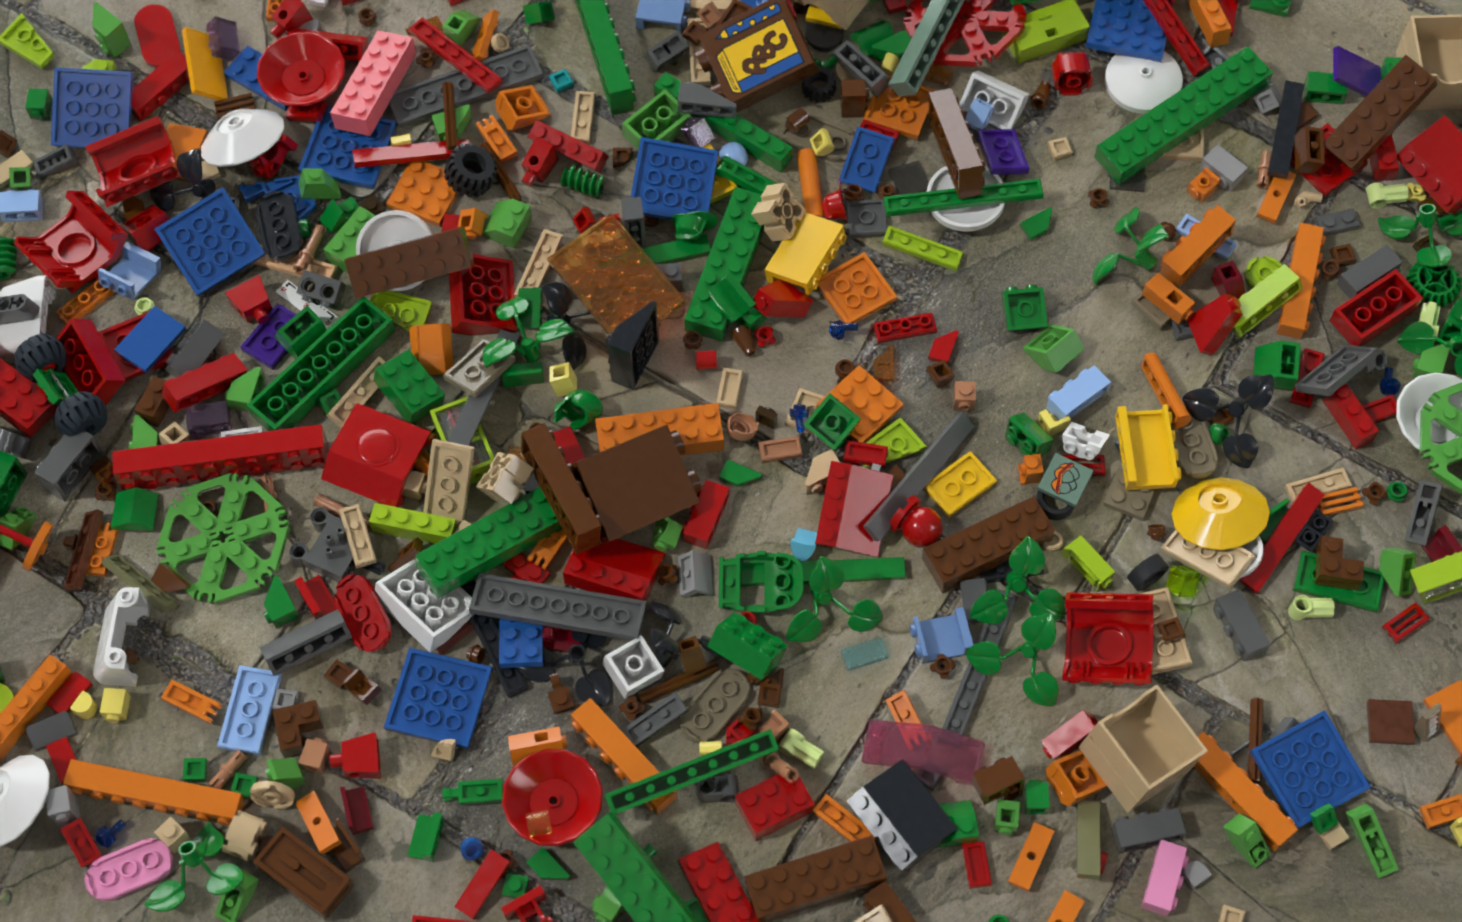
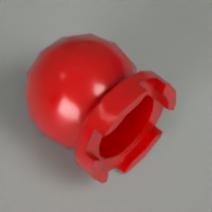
M916 495L910 496L906 500L909 504L904 509L899 508L889 523L892 525L890 529L895 533L902 530L903 536L909 544L917 548H925L940 539L943 531L942 519L935 510L929 507H920L921 499Z

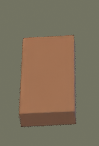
M799 436L758 442L762 464L803 457Z

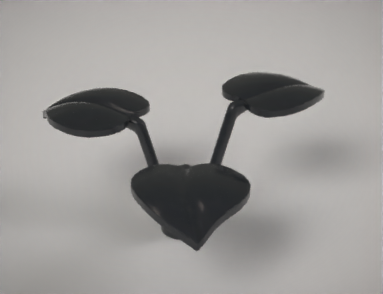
M198 148L182 153L178 156L176 162L180 176L186 178L187 183L193 184L192 188L172 192V184L169 181L149 190L152 200L161 210H171L175 205L174 196L193 192L196 197H200L203 200L215 192L216 185L213 180L209 178L202 180V162Z
M560 282L548 283L541 287L552 313L547 316L546 322L553 319H562L570 325L571 318L595 313L597 322L604 323L609 321L614 313L613 299L605 289L593 291L590 298L592 310L567 315L566 311L569 310L568 305L572 300L569 288ZM575 334L563 338L562 349L566 363H570L574 371L586 358V345L581 337H575Z
M1250 375L1245 377L1238 387L1240 397L1235 398L1231 403L1221 406L1217 405L1219 395L1212 389L1198 388L1187 392L1183 396V402L1189 414L1198 421L1211 420L1216 414V409L1221 410L1228 408L1229 413L1233 417H1237L1235 436L1227 437L1223 443L1225 456L1236 466L1249 468L1257 456V440L1250 434L1242 433L1239 435L1238 432L1242 415L1248 409V404L1252 409L1259 410L1266 407L1270 402L1274 391L1273 375Z
M652 601L650 605L653 611L659 617L669 622L667 632L657 627L651 629L652 647L658 648L654 655L661 666L666 668L672 658L677 660L680 656V645L669 635L674 623L681 624V618L669 606ZM701 636V639H697L706 651L727 661L728 664L730 663L728 659L707 647L711 639L710 637Z
M571 630L573 640L581 642V644L573 645L567 655L552 662L553 656L551 652L543 647V666L516 667L525 678L541 683L550 680L549 675L554 674L552 666L568 660L572 665H580L584 677L577 680L575 685L577 697L584 703L591 698L599 706H606L609 702L611 686L607 675L599 669H593L587 674L585 663L583 662L586 656L584 645L589 648H597L604 644L607 636Z

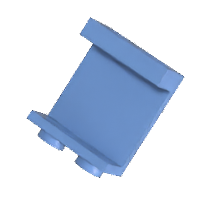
M639 0L636 14V29L644 30L645 22L648 21L677 25V30L682 33V28H686L687 16L685 14L690 11L691 2L688 0Z
M126 242L123 245V258L109 272L102 268L98 270L99 284L104 288L117 292L123 297L134 300L161 272V259L144 249Z
M964 607L956 608L954 615L920 622L918 616L913 617L910 633L912 638H916L915 652L917 657H921L922 664L936 661L939 654H944L948 658L964 656L966 651L973 645Z

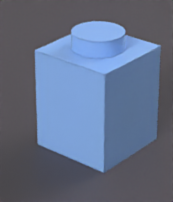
M979 98L974 99L965 121H968L969 127L972 129H984L987 127L995 106Z

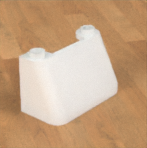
M47 275L36 276L5 286L0 291V297L24 294L40 307V311L34 319L0 324V358L8 364L15 363V352L22 342L31 336L46 334L48 304H52L56 294Z
M125 587L121 589L105 610L93 675L100 684L136 687L138 676L129 671V665L126 663L127 656L122 650L126 625L137 626V620L140 617H149L151 606L140 588Z

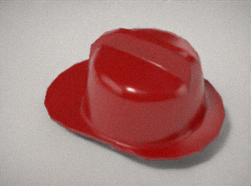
M839 178V189L824 198L822 208L826 219H845L846 223H848L843 206L842 184Z

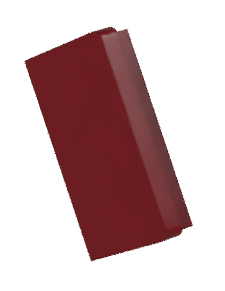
M1447 525L1440 527L1435 535L1429 537L1426 546L1421 545L1432 562L1462 551V547Z
M341 786L340 790L348 827L352 835L374 830L365 787L361 786L346 790L345 786Z

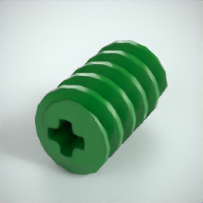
M573 164L570 169L568 166L564 169L561 177V186H568L570 190L575 188V191L578 193L582 191L584 195L589 194L592 198L595 196L599 198L604 187L605 176L601 175L597 179V173L595 172L591 177L590 170L583 174V168L580 167L576 171V165Z
M0 236V281L9 280L12 275L17 273L15 268L17 266L15 261L17 259L15 240Z

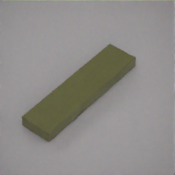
M114 554L104 557L102 565L129 587L140 588L146 600L161 613L176 608L178 602L173 597L160 589L121 555Z
M1082 800L1077 803V878L1100 879V802Z

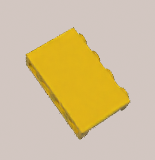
M805 212L801 221L794 223L797 228L791 239L782 241L764 270L767 282L773 283L780 279L803 287L805 294L810 295L818 287L822 275L826 274L831 260L836 258L839 247L845 243L846 234L844 225Z
M1163 405L1160 410L1128 412L1126 406H1118L1115 421L1125 489L1176 488L1178 480H1181V469L1177 467L1176 463L1178 461L1177 448L1174 449L1175 431L1171 430L1172 412L1168 411V405Z

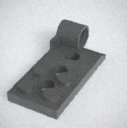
M1345 344L1295 384L1296 391L1325 397L1331 396L1360 370L1365 369L1366 372L1383 370L1387 365V354L1384 350H1378V348Z

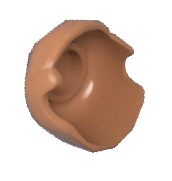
M734 413L729 417L726 428L728 434L733 439L749 441L755 436L759 422H755L753 415Z

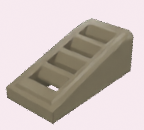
M1436 703L1414 726V733L1423 742L1427 741L1439 730L1442 709L1439 703Z

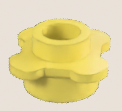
M1407 184L1409 201L1422 202L1426 199L1424 195L1425 189L1421 185Z

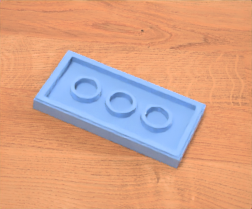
M239 665L218 741V749L235 752L239 750L241 753L261 756L273 712L272 708L276 690L279 689L282 673L273 676L271 670Z

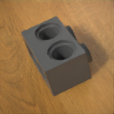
M677 30L647 50L645 58L654 71L657 72L686 53L689 45Z
M304 270L296 293L301 295V299L313 303L316 300L321 302V306L332 309V306L339 307L346 284L342 281ZM315 283V289L312 292H308V286ZM329 289H334L333 296L327 298V291Z

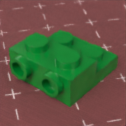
M1027 285L1025 286L1026 289H1018L1016 286L1005 288L1006 291L1001 293L1007 332L1048 327L1043 287Z

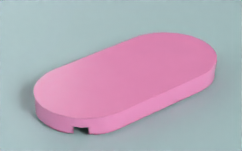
M148 838L102 856L89 866V870L85 875L86 889L94 898L101 901H112L163 880L173 867V853L162 841Z

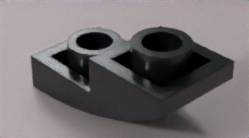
M1315 510L1294 542L1312 553L1321 537L1327 533L1334 521Z

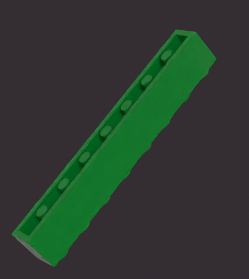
M665 72L654 84L655 97L666 89L678 101L680 82L682 81ZM692 114L691 120L728 142L742 144L748 154L780 173L792 160V146L736 114V119Z
M769 729L609 792L604 797L610 812L613 811L616 815L775 752L779 748L772 730Z

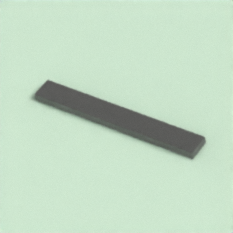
M500 329L496 338H504L506 341L511 339L516 344L519 341V335ZM501 375L476 398L469 395L448 442L470 446L500 382Z
M958 412L864 524L863 527L874 541L879 542L892 527L889 523L899 508L904 509L909 504L906 500L910 496H917L975 427L964 412Z
M998 589L1004 598L1005 591ZM1009 593L1008 600L1004 602L1008 606L1007 616L997 624L985 623L977 643L987 641L998 646L1000 645L1018 596ZM970 661L938 737L939 742L957 749L987 675L977 671Z

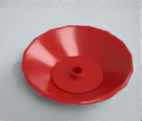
M293 33L277 39L265 49L258 61L257 79L262 91L273 101L287 106H309L324 101L337 90L344 78L345 60L340 48L329 38L315 33Z
M544 749L527 755L512 768L503 786L502 807L507 822L520 837L540 846H561L573 842L594 825L602 810L603 788L597 771L584 757L564 749ZM552 799L558 800L556 804H550Z

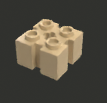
M786 183L767 185L761 195L762 202H758L751 213L759 225H764V231L772 241L791 239L797 228L794 223L800 222L806 211L798 199L793 200V192Z
M498 452L489 465V471L484 473L476 488L495 501L512 504L519 498V488L522 483L526 484L530 480L531 472L534 468L514 454Z

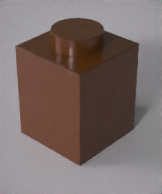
M696 636L677 642L681 647L679 655L686 674L695 673L707 667Z

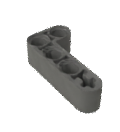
M24 294L0 297V324L31 320L40 311L39 305Z

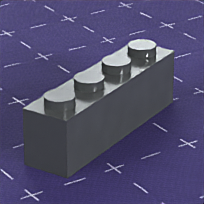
M337 609L261 646L260 650L273 676L352 638Z

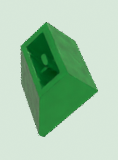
M307 305L277 331L275 339L294 359H297L327 329L322 320Z
M1276 341L1255 347L1253 375L1271 374L1274 379V388L1293 390L1298 380L1301 343Z
M1025 412L1013 415L1008 420L1005 433L1006 440L1010 445L1016 446L1021 451L1023 457L1024 455L1041 454V457H1043L1052 449L1054 439Z

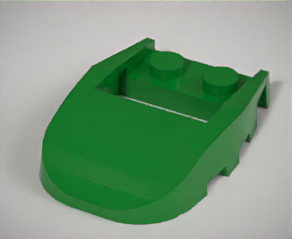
M757 551L756 553L736 554V558L730 559L719 557L720 609L739 612L748 611L751 613L786 610L795 606L802 597L804 572L799 560L792 555L779 552L776 554ZM741 564H765L764 605H741Z

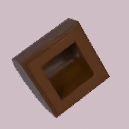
M802 107L795 110L787 117L785 128L792 134L800 131L810 122L806 111Z
M945 360L932 364L926 369L927 374L937 388L946 386L955 376Z

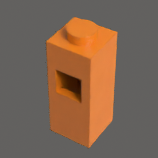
M1157 273L1145 284L1142 295L1178 325L1184 319L1187 321L1193 315L1195 302L1160 273Z
M560 726L508 736L513 767L527 755L544 749H564L568 747L566 734L561 735Z

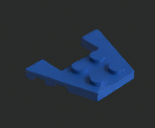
M299 175L274 179V182L263 183L261 181L255 182V185L246 186L243 184L238 186L246 203L273 191H282L290 195L295 202L299 220L306 219L317 209L313 199L301 198L298 185Z

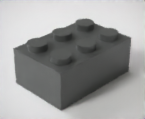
M84 430L72 437L63 435L58 444L51 448L45 460L37 465L34 473L46 491L66 501L90 471L89 467L99 460L103 452L94 436Z

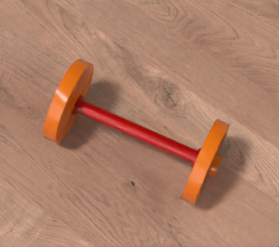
M45 521L34 539L0 524V534L29 547L22 569L30 572L39 556L44 555L49 545L47 541L54 524Z

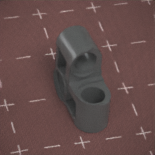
M733 774L715 775L697 782L698 799L703 803L735 801V795L739 794L738 777ZM704 787H710L712 791H710L709 793H704L701 791V789Z

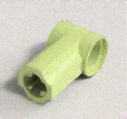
M1372 183L1366 187L1368 201L1373 209L1384 207L1388 203L1407 202L1408 187L1405 184L1383 186L1382 183Z
M1435 302L1423 303L1419 321L1431 325L1434 331L1433 336L1437 337L1440 306Z
M1298 595L1289 606L1288 614L1296 621H1301L1305 618H1330L1334 616V601L1332 598H1309L1305 595ZM1297 606H1301L1304 610L1298 609Z
M789 728L778 745L779 750L783 754L791 758L796 757L813 769L819 764L824 755V751L806 741L801 733L792 728Z

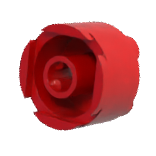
M1059 53L1051 66L1056 91L1059 90L1065 96H1075L1081 94L1083 89L1087 88L1088 90L1092 86L1093 77L1086 53Z

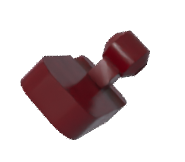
M549 626L543 627V647L549 651L568 653L573 645L581 644V642L573 640L571 630L554 629Z

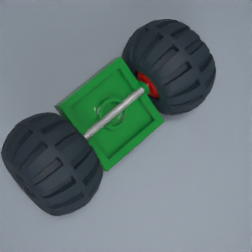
M37 334L29 337L19 345L14 356L16 369L30 381L37 383L48 396L50 403L59 405L55 412V423L59 432L70 437L79 434L83 430L93 436L99 433L107 422L106 406L98 396L90 392H79L67 374L61 372L67 361L63 344L56 337L49 334Z

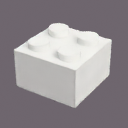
M642 635L638 639L635 638L605 655L602 663L624 699L658 681L664 673V669Z

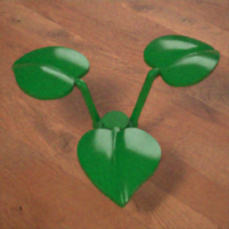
M1433 204L1421 205L1415 221L1405 215L1378 218L1381 231L1393 239L1408 237L1410 230H1415L1419 221L1424 228H1428L1430 247L1420 249L1416 255L1417 261L1426 267H1443L1451 260V251L1447 246L1438 245L1434 247L1432 227L1435 223H1437V227L1442 232L1446 231L1447 234L1452 236L1462 235V212L1439 219L1436 207Z
M1134 207L1129 213L1122 216L1115 224L1114 232L1119 234L1126 229L1137 244V250L1134 253L1135 259L1120 253L1115 255L1114 253H1109L1095 266L1092 277L1093 283L1096 285L1102 277L1108 274L1117 265L1119 258L1130 261L1136 266L1141 264L1146 270L1152 269L1158 262V258L1147 248L1169 238L1164 227L1161 224L1152 227L1145 233L1142 241L1139 242L1130 230V225L1138 220L1140 210Z
M512 298L497 308L496 316L500 320H509L515 317L524 338L521 342V348L511 339L508 341L504 338L495 339L485 346L482 354L483 362L486 368H488L491 364L512 355L516 349L520 352L521 356L525 357L527 362H535L541 357L539 342L556 340L574 334V331L564 320L553 319L540 326V331L536 332V341L532 338H527L518 315L527 312L529 304L525 298Z
M1462 297L1457 300L1453 309L1454 316L1462 320ZM1422 321L1410 324L1398 337V344L1405 350L1415 354H1421L1423 351L1433 348V340L1443 344L1446 348H1450L1451 353L1454 356H1458L1455 359L1454 368L1456 373L1462 377V324L1460 336L1452 337L1449 343L1433 336L1432 326Z
M1026 536L1012 551L1009 565L1013 571L1009 572L1006 576L1008 585L1005 586L1004 598L999 590H989L976 600L970 611V617L986 624L1000 623L1008 614V606L1004 602L1008 600L1010 590L1014 592L1024 590L1034 600L1029 606V612L1032 616L1052 612L1054 620L1057 621L1065 615V602L1063 596L1057 590L1052 588L1044 589L1035 597L1026 586L1024 577H1027L1028 573L1033 575L1040 573L1045 565L1044 553L1035 540Z
M820 556L809 579L810 592L815 598L812 601L815 612L813 614L810 610L805 609L795 615L787 629L786 639L794 642H808L819 635L822 629V622L817 618L819 615L818 604L827 605L830 601H833L847 614L851 615L847 622L848 626L857 632L873 629L882 620L883 614L879 605L871 599H863L857 602L853 607V611H850L835 599L831 590H836L842 586L844 573L834 561Z
M1052 612L1027 618L1021 626V633L1025 642L1003 656H1000L1001 649L997 644L987 641L976 643L966 651V657L973 667L985 675L997 673L1001 668L1000 660H1005L1021 651L1024 657L1032 658V677H1028L1023 681L1025 695L1034 703L1042 706L1056 705L1059 693L1057 680L1046 672L1035 674L1036 660L1038 659L1037 653L1040 649L1047 650L1052 647L1056 640V624Z
M208 822L195 836L193 841L182 843L178 849L182 860L179 861L181 865V885L176 880H168L161 883L155 888L148 900L144 902V905L157 912H167L179 907L186 899V894L183 891L186 887V865L191 868L197 867L199 864L203 866L208 874L211 875L206 882V888L213 895H223L237 888L244 879L243 873L238 866L225 863L221 864L213 872L203 861L205 856L213 857L222 850V846L225 844L223 835Z

